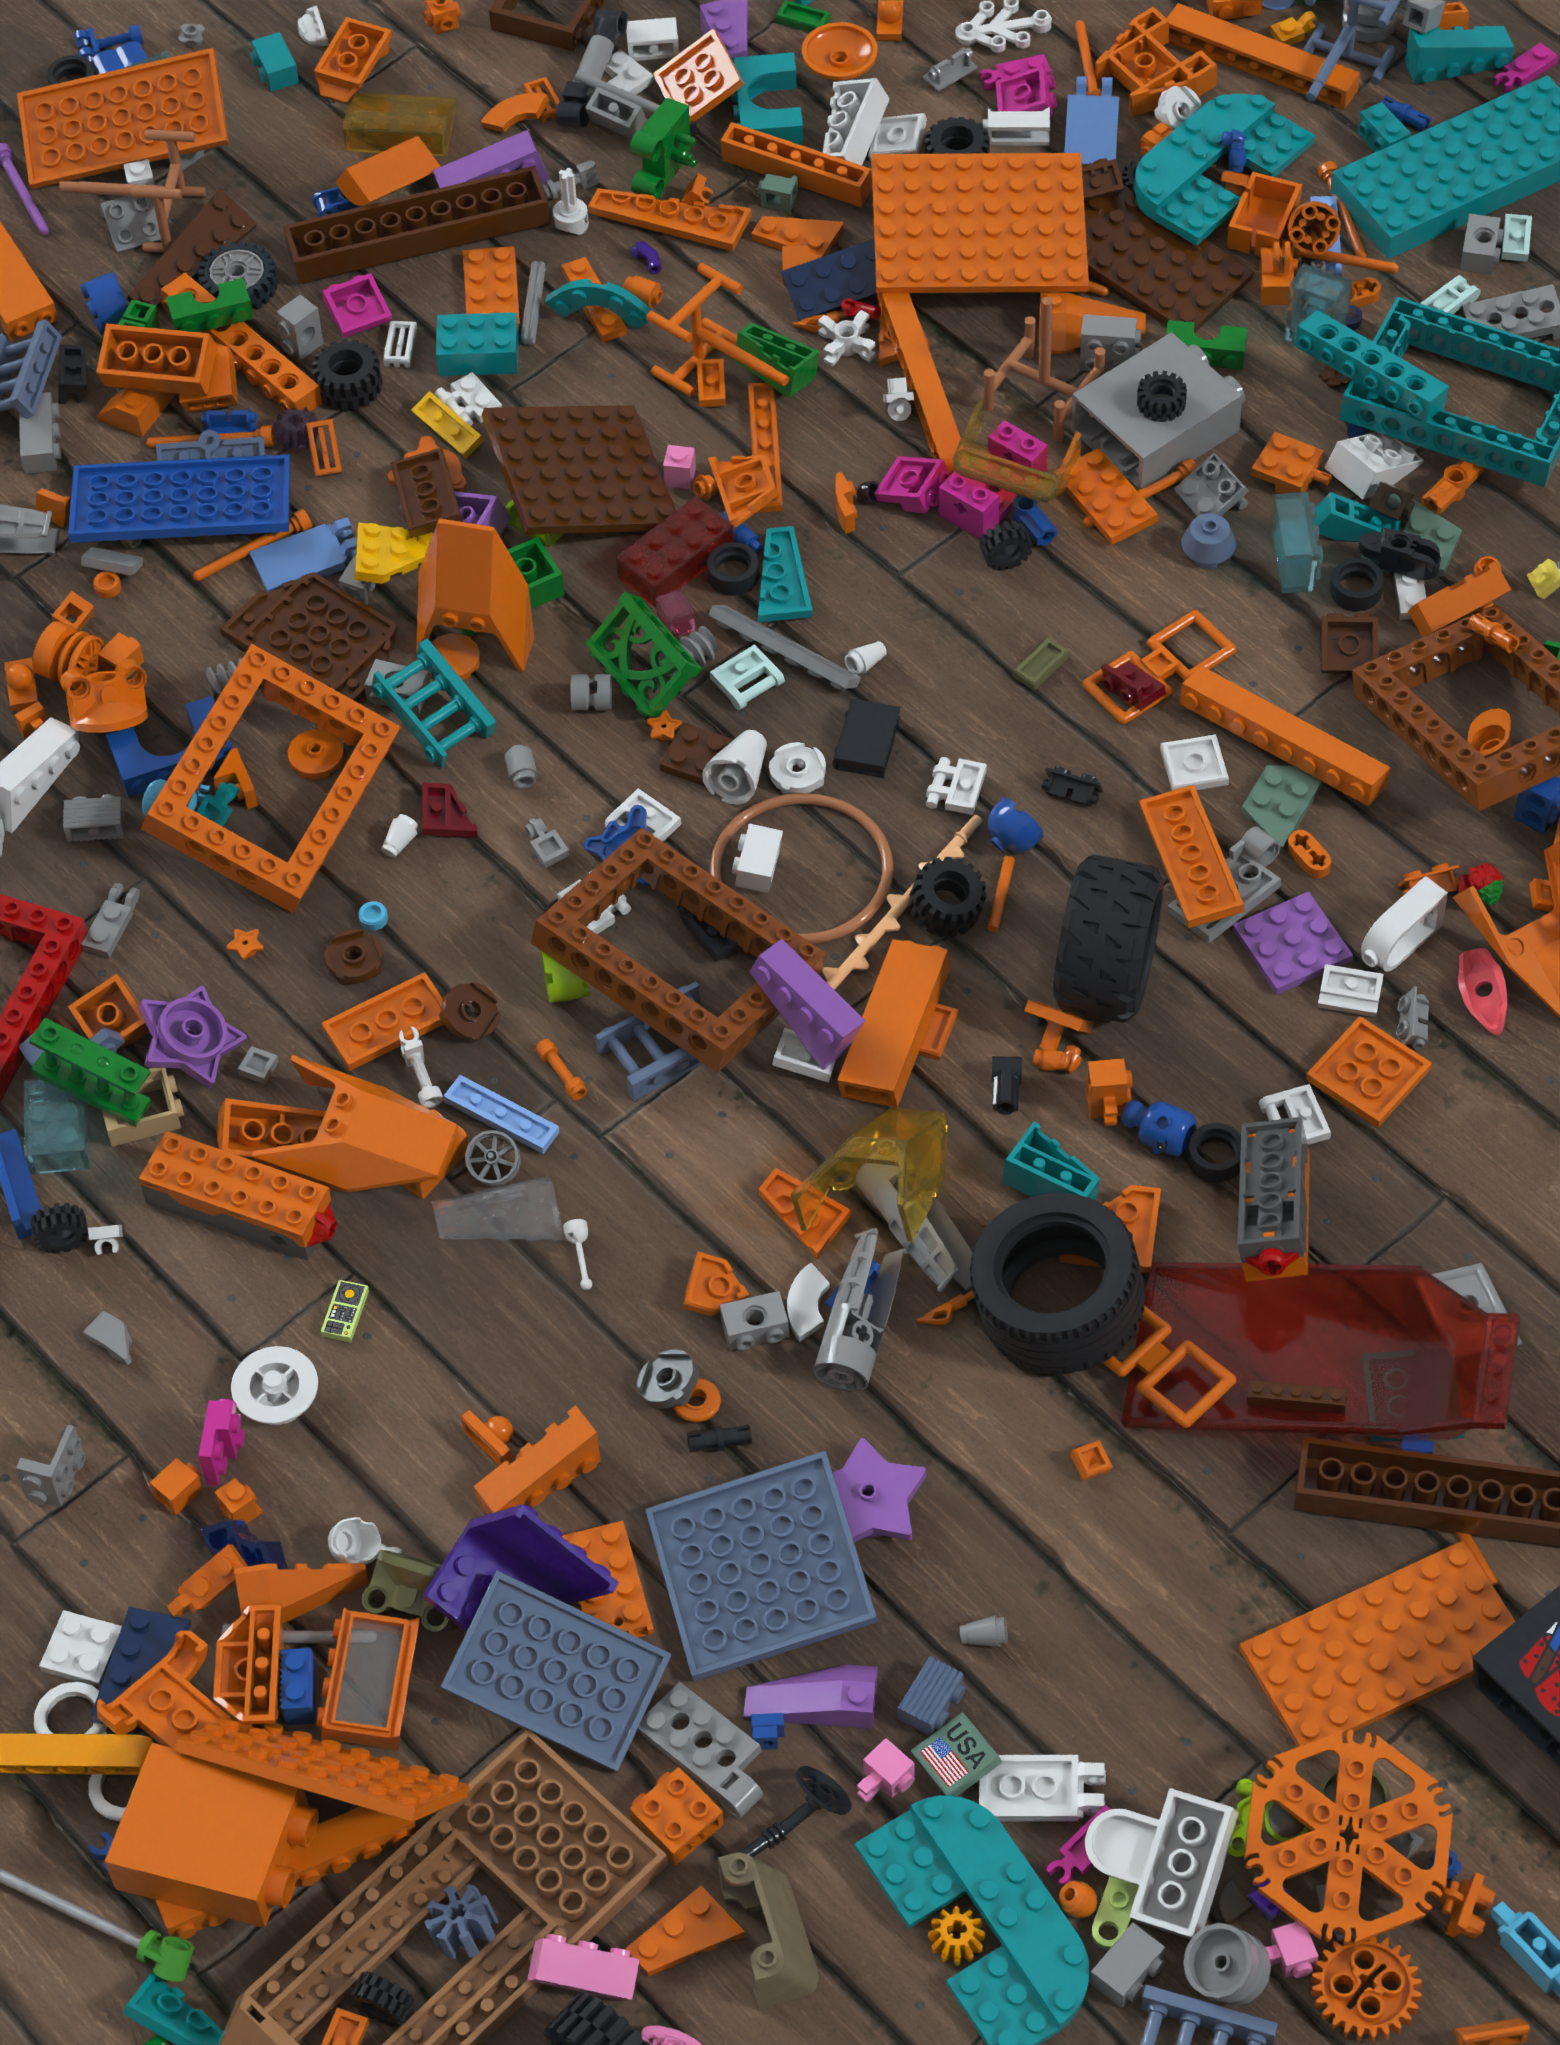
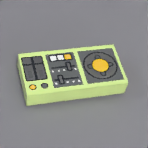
M344 1280L338 1281L321 1329L322 1337L352 1342L369 1293L368 1285Z

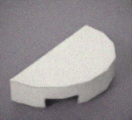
M317 5L308 8L306 14L298 19L300 37L310 45L329 46Z

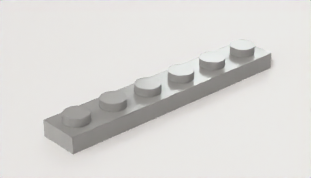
M712 605L708 616L716 619V624L720 627L737 630L741 638L761 643V648L767 652L782 654L785 656L784 660L786 662L808 668L807 673L814 677L827 678L831 681L830 685L839 690L845 691L847 688L858 687L861 680L860 676L726 605Z

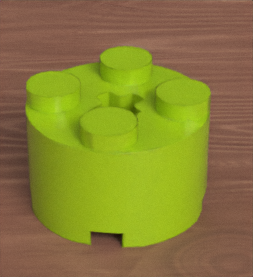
M540 950L550 1003L590 996L589 984Z

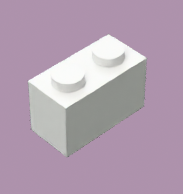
M676 17L628 21L626 30L628 55L635 61L674 58L679 54Z
M749 824L747 834L741 833L738 844V851H742L741 857H735L732 867V874H736L735 886L769 893L781 848L783 831Z

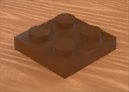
M683 722L660 762V771L705 786L702 772L706 763L734 739Z

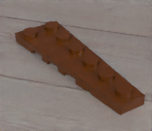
M220 188L132 290L127 300L129 302L136 300L156 305L159 308L163 301L161 288L184 273L188 274L192 279L197 277L198 270L200 269L199 265L201 262H204L203 258L206 254L210 255V251L214 248L219 251V246L225 244L226 248L230 247L229 242L237 244L256 228L257 223Z

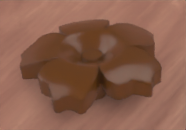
M1325 365L1324 370L1319 371V377L1323 382H1327L1328 387H1340V384L1345 386L1351 382L1350 378L1328 365Z

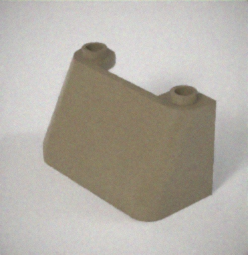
M732 1853L718 1857L721 1890L725 1903L727 1904L732 1901L740 1903L744 1907L746 1914L763 1910L772 1942L757 1947L751 1956V1968L755 1979V1989L753 1991L758 2010L812 1994L817 1989L819 1983L818 1970L786 1874L745 1853Z

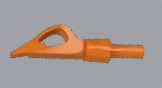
M837 310L825 314L834 322H839L840 318L847 317L842 311L837 312ZM824 314L802 319L800 322H794L792 325L794 328L818 333L822 326L818 325V320Z
M973 1291L965 1295L960 1293L949 1300V1302L931 1310L923 1317L916 1319L917 1324L948 1325L952 1320L953 1312L967 1306V1302L974 1298ZM946 1316L943 1319H935L937 1317Z

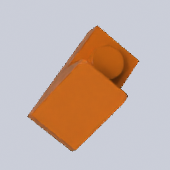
M237 747L233 748L214 776L215 790L217 792L222 782H225L227 785L229 782L239 788V792L236 795L238 801L243 799L248 810L258 806L256 793Z

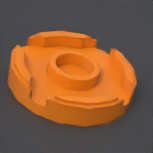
M449 633L439 636L431 642L463 681L471 677V673L479 668L480 651L478 645L470 637L463 634Z

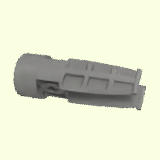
M0 504V553L49 552L50 555H55L60 530L49 527L52 512L47 511L45 513Z
M886 1149L867 1160L856 1174L855 1182L872 1206L877 1208L889 1223L888 1227L904 1248L908 1249L909 1255L938 1286L937 1290L939 1292H942L952 1278L962 1285L965 1290H968L971 1287L969 1274L971 1273L970 1264L972 1263L971 1255L973 1253L936 1198L933 1199L918 1179L919 1175L900 1149Z
M877 1228L854 1235V1238L858 1241L840 1283L813 1369L815 1376L819 1380L840 1390L862 1391L867 1388L893 1303L902 1256L908 1254L907 1248L885 1254L880 1265V1274L875 1280L871 1295L863 1294L879 1232Z

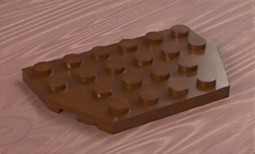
M315 572L301 576L298 580L285 582L282 584V588L266 593L264 590L255 594L220 628L223 637L247 651L250 645L254 644L357 703L366 695L364 683L375 659L388 662L398 631L397 623Z

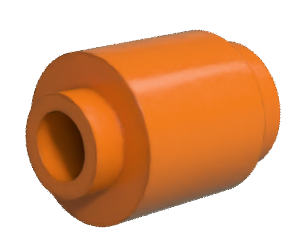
M635 275L634 277L628 276L623 284L624 289L634 294L650 308L658 305L662 300L663 290H661V285L658 282Z

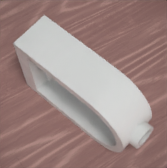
M1426 876L1381 915L1370 928L1361 946L1363 961L1370 967L1377 965L1386 972L1399 966L1442 927L1448 892Z

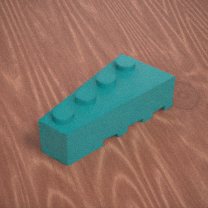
M1439 26L1424 34L1409 27L1405 65L1414 85L1503 68L1513 59L1514 45L1505 26H1474L1472 30H1464L1462 26H1453L1452 30H1440Z

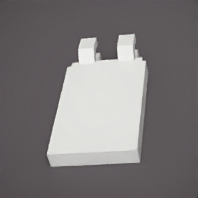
M998 1755L1002 1763L979 1780V1804L989 1810L999 1821H1078V1818H1083V1814L1094 1816L1105 1806L1104 1794L1084 1793V1783L1087 1785H1106L1105 1764L1079 1762L1078 1755Z

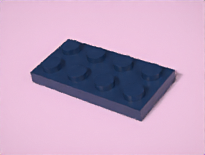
M874 239L782 271L799 322L805 318L840 309L844 299L851 298L854 301H862L877 296Z

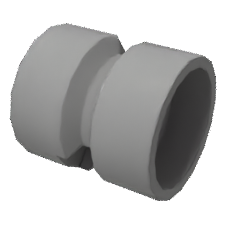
M572 674V711H588L590 706H593L595 710H612L611 674H595L593 678H589L587 674ZM591 690L597 691V693L591 694Z

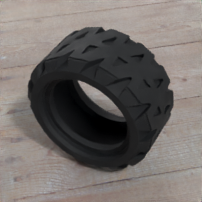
M1095 854L1089 855L1079 864L1071 885L1064 913L1054 971L1053 996L1060 1010L1119 1023H1127L1138 1013L1149 978L1162 909L1164 881L1158 868L1153 865Z

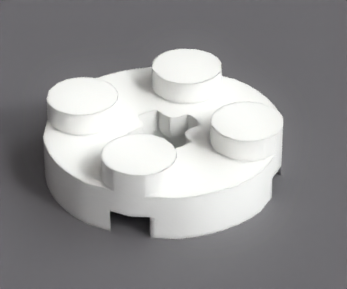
M1173 86L1166 89L1160 95L1158 107L1155 108V116L1174 131L1202 107V104L1196 93L1189 87Z
M794 742L783 745L776 750L775 756L769 763V775L772 783L781 790L783 795L809 793L823 786L826 762L823 754L817 748L813 747L811 749L805 747V743ZM798 765L799 768L805 769L800 772H794L793 766Z

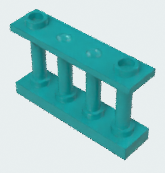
M427 638L418 644L417 660L387 680L379 671L375 672L372 690L378 699H384L422 745L426 757L432 763L436 762L440 768H443L446 765L448 755L445 751L473 732H480L486 739L494 733L497 721ZM422 669L428 670L434 677V681L403 701L394 688ZM439 690H445L451 697V702L424 720L420 721L411 711L412 708ZM456 711H462L467 716L468 723L440 742H437L428 730Z

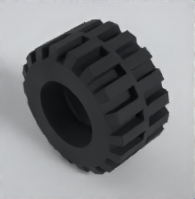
M960 116L959 118L948 117V120H939L938 125L933 124L930 127V131L926 133L925 154L989 153L990 150L988 131L983 129L982 124L975 123V120L971 118L967 120Z
M347 339L341 340L342 342L340 343L332 342L330 343L331 346L323 347L321 349L322 353H317L315 356L316 360L313 361L314 379L320 386L323 403L327 406L331 405L336 410L342 408V411H348L351 408L358 410L360 406L366 407L370 405L369 401H375L378 398L377 394H380L382 390L380 363L375 350L369 348L368 344L364 342L359 344L358 340L347 342Z
M945 857L944 861L936 858L933 859L932 864L928 862L924 865L923 869L919 871L909 895V907H912L911 914L913 918H919L917 923L920 927L925 925L928 927L927 932L932 934L933 931H936L938 936L944 937L946 933H949L950 937H955L958 931L964 934L969 927L972 928L985 904L987 892H985V881H980L981 873L979 871L974 872L973 865L970 863L965 865L963 860L959 858L956 861H952V857ZM935 891H950L959 898L961 903H946L938 898Z

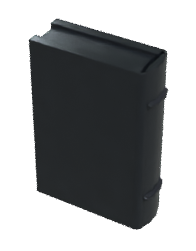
M851 699L848 710L845 713V720L838 744L834 749L835 754L832 761L834 769L884 778L901 716H899L900 707Z

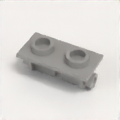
M961 48L959 52L951 56L950 60L945 59L937 65H932L927 74L923 75V79L939 92L978 69V66L971 61V57H973L972 50L970 48Z
M1414 986L1398 1002L1397 1010L1400 1012L1396 1035L1399 1037L1398 1041L1402 1044H1410L1414 1049L1421 1050L1428 1043V1025L1423 1023L1428 1021L1429 1001L1425 995L1417 994V987Z

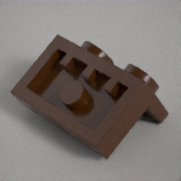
M1102 158L1094 161L1093 165L1084 167L1082 165L1084 201L1123 192L1124 184L1116 159L1108 161L1107 158Z

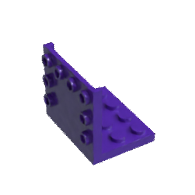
M521 1504L471 1519L422 1598L467 1633L496 1570L566 1604L611 1594L619 1582L610 1576L611 1572L606 1567L591 1561L586 1556L585 1550L565 1540L559 1529L552 1525H547L540 1520L538 1513L534 1509Z

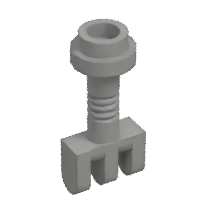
M589 160L576 165L578 173L574 174L575 185L581 184L585 190L598 184L599 180L594 161ZM551 179L545 180L542 186L547 199L552 198L554 200L558 198L557 192H560V181L553 183Z

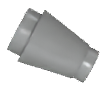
M997 1615L967 1623L966 1625H960L962 1645L1000 1647V1644L1008 1643L1005 1617L997 1618Z

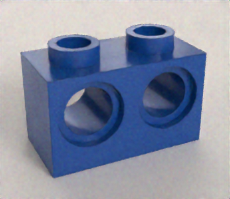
M1555 776L1518 793L1514 820L1542 834L1547 831L1550 825L1555 826L1560 818V778Z

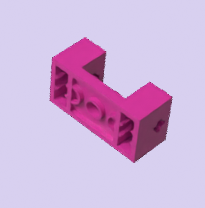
M1003 420L988 436L987 459L968 478L955 470L939 486V516L981 539L982 534H987V529L991 528L993 530L995 528L994 525L999 524L1013 509L1016 495L1022 492H1029L1047 474L1048 445ZM996 488L999 492H993L989 489Z

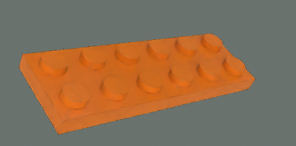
M1194 784L1139 800L1141 812L1188 927H1196L1245 912L1244 903Z

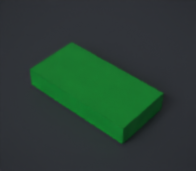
M787 0L783 2L775 16L777 24L806 32H811L822 25L829 24L831 21V12Z

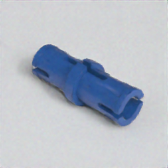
M1385 96L1381 101L1402 124L1406 123L1424 131L1431 123V116L1416 111L1408 103L1402 104L1388 96Z

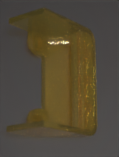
M979 399L954 453V470L961 476L1039 502H1049L1062 494L1080 457L1081 433H1075L1059 471L1048 470L1043 472L992 455L985 446L975 443L984 424V401Z

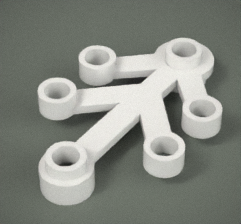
M1004 0V8L990 24L982 25L986 18L994 15V3L982 1L977 15L970 22L961 23L956 27L955 36L962 45L970 46L978 42L991 48L996 53L1005 50L1006 40L1014 43L1018 48L1024 49L1030 46V34L1025 31L1014 33L1010 30L1031 27L1037 33H1046L1051 29L1052 18L1046 10H1038L1032 17L1006 21L1012 13L1018 11L1019 0ZM986 34H994L996 36L991 38Z

